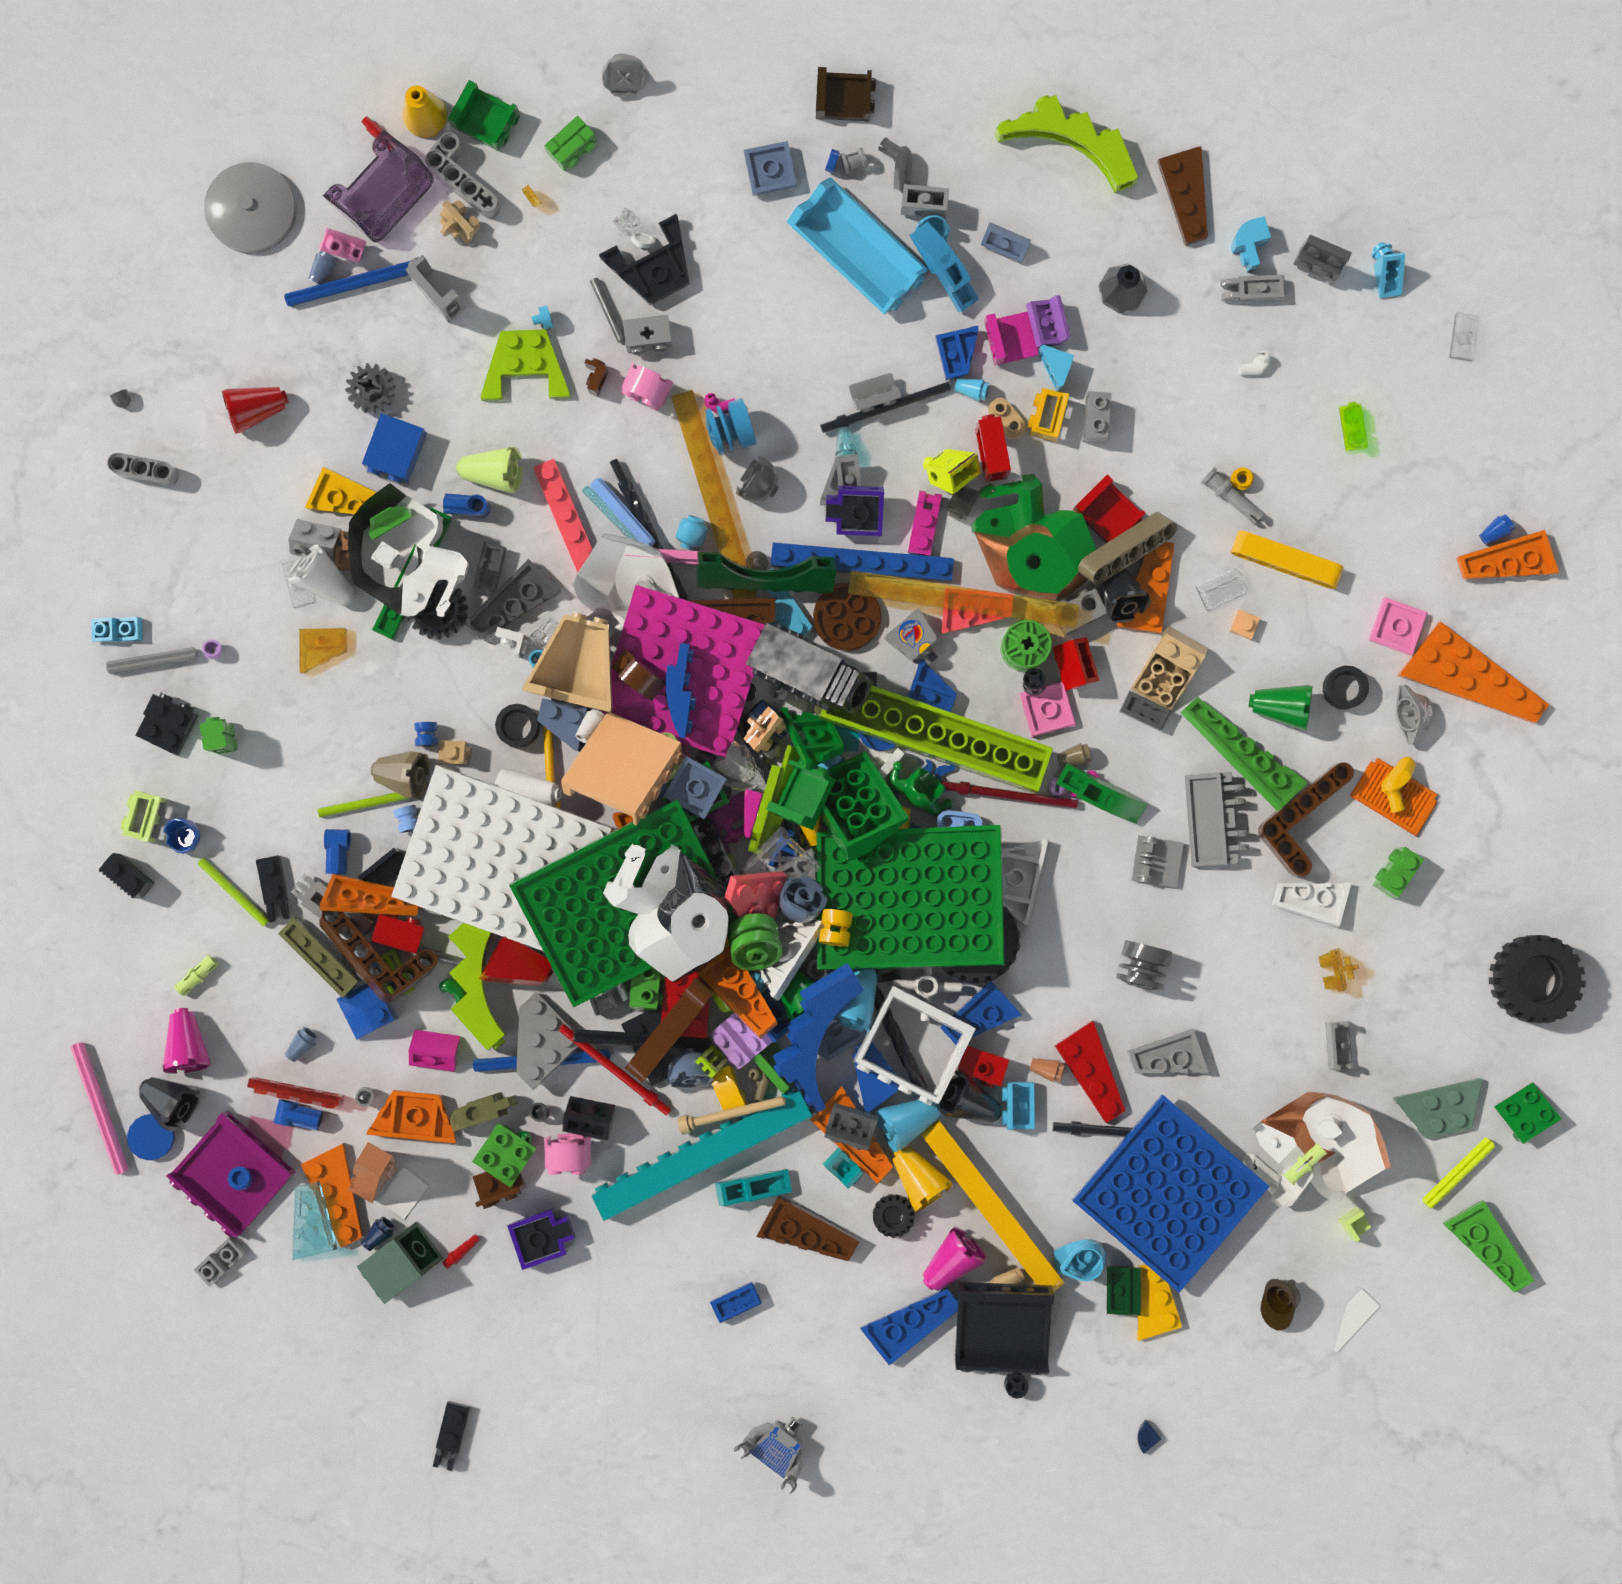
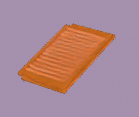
M1376 758L1375 763L1370 761L1350 797L1417 837L1437 804V801L1434 800L1437 797V793L1411 778L1400 789L1406 809L1391 813L1387 794L1381 792V783L1394 767L1380 758Z

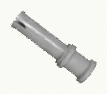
M1214 467L1201 483L1207 484L1216 492L1215 495L1217 497L1225 498L1248 518L1252 524H1256L1257 520L1264 513L1259 511L1232 487V481L1222 477L1217 472V468Z

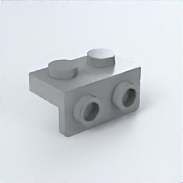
M892 373L849 385L853 405L857 411L868 412L875 409V405L883 403V406L896 403V399L901 398L899 388L895 385Z
M297 519L288 539L290 553L299 557L303 554L308 556L312 552L309 548L318 544L330 559L335 562V550L340 540L341 528Z

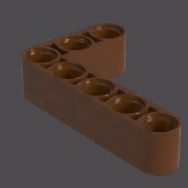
M1342 762L1331 766L1295 795L1279 811L1274 812L1259 825L1258 835L1292 876L1308 875L1311 872L1312 863L1287 831L1353 778L1354 769L1349 763ZM1339 767L1343 768L1346 773L1343 780L1338 778L1336 774ZM1321 781L1325 782L1328 786L1326 794L1319 790ZM1303 796H1307L1310 799V806L1308 808L1303 807L1301 804ZM1285 810H1289L1292 813L1293 819L1291 822L1284 820L1283 813ZM1268 824L1275 828V834L1272 837L1268 836L1265 832ZM1283 842L1287 843L1290 848L1286 855L1280 851V845ZM1297 860L1302 861L1304 864V869L1301 873L1297 872L1294 866Z
M322 911L319 919L321 929L381 1001L386 1003L395 1001L433 972L438 958L436 953L429 949L420 951L392 972L344 912ZM332 915L337 921L330 922L326 920L325 916ZM340 933H348L351 939L345 940L341 938ZM361 950L366 956L360 958L355 955L354 951ZM427 959L431 966L422 965L420 960ZM376 968L380 974L372 975L369 969ZM402 973H410L413 979H405ZM384 986L393 987L395 992L387 993L384 990Z
M695 978L684 991L683 996L629 1061L625 1069L643 1083L715 993Z

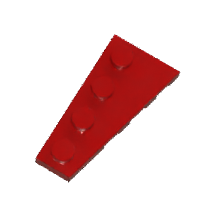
M1093 1020L1054 1045L1105 1123H1108L1125 1111Z

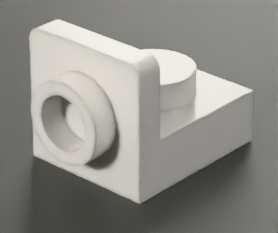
M497 627L495 636L501 639L500 643L513 646L515 642L517 645L514 655L521 658L522 653L526 654L529 640H526L527 636L525 634Z

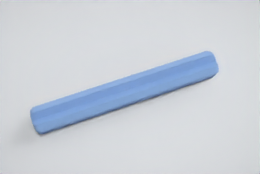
M601 478L594 479L591 483V488L637 541L653 546L655 539Z

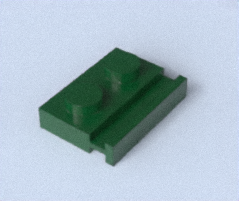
M1107 1266L1106 1314L1141 1316V1267Z

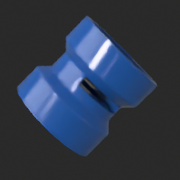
M437 722L414 723V730L417 732L415 746H438V738L435 736V732L438 730Z

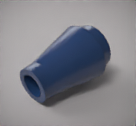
M386 1217L376 1219L365 1238L361 1241L362 1246L366 1250L371 1251L374 1247L393 1236L395 1226Z

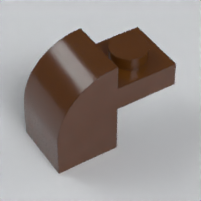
M627 649L622 652L611 666L619 674V678L651 701L666 684L654 670L642 664Z

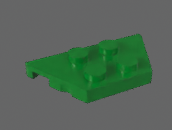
M781 707L783 722L786 724L787 731L805 769H810L843 753L844 744L834 724L819 719L820 715L802 711V715L788 713L789 708Z

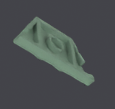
M1476 1078L1393 1097V1100L1405 1112L1408 1119L1414 1123L1424 1138L1472 1128L1482 1079Z

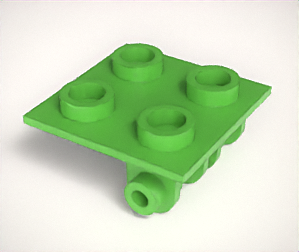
M498 1123L472 1162L511 1188L537 1148L513 1133V1130L508 1126Z

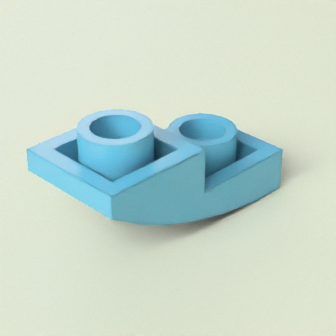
M111 617L91 619L92 642L142 641V618L116 619Z

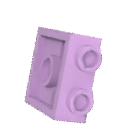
M735 1013L709 1034L713 1045L716 1048H720L727 1056L728 1063L735 1066L738 1070L773 1042L767 1034L759 1039Z

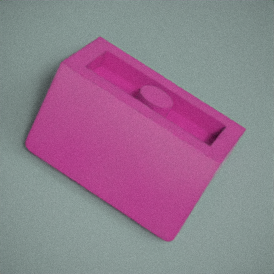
M415 1030L408 1050L409 1065L455 1072L456 1052L460 1036Z

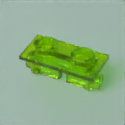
M1350 402L1347 406L1338 407L1345 450L1351 451L1368 448L1361 403Z

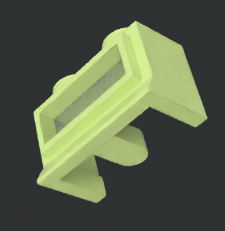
M135 790L134 795L131 794L127 801V807L130 810L128 816H124L121 822L122 835L154 843L156 838H152L151 834L154 824L158 825L161 819L157 815L161 802L166 803L167 799Z

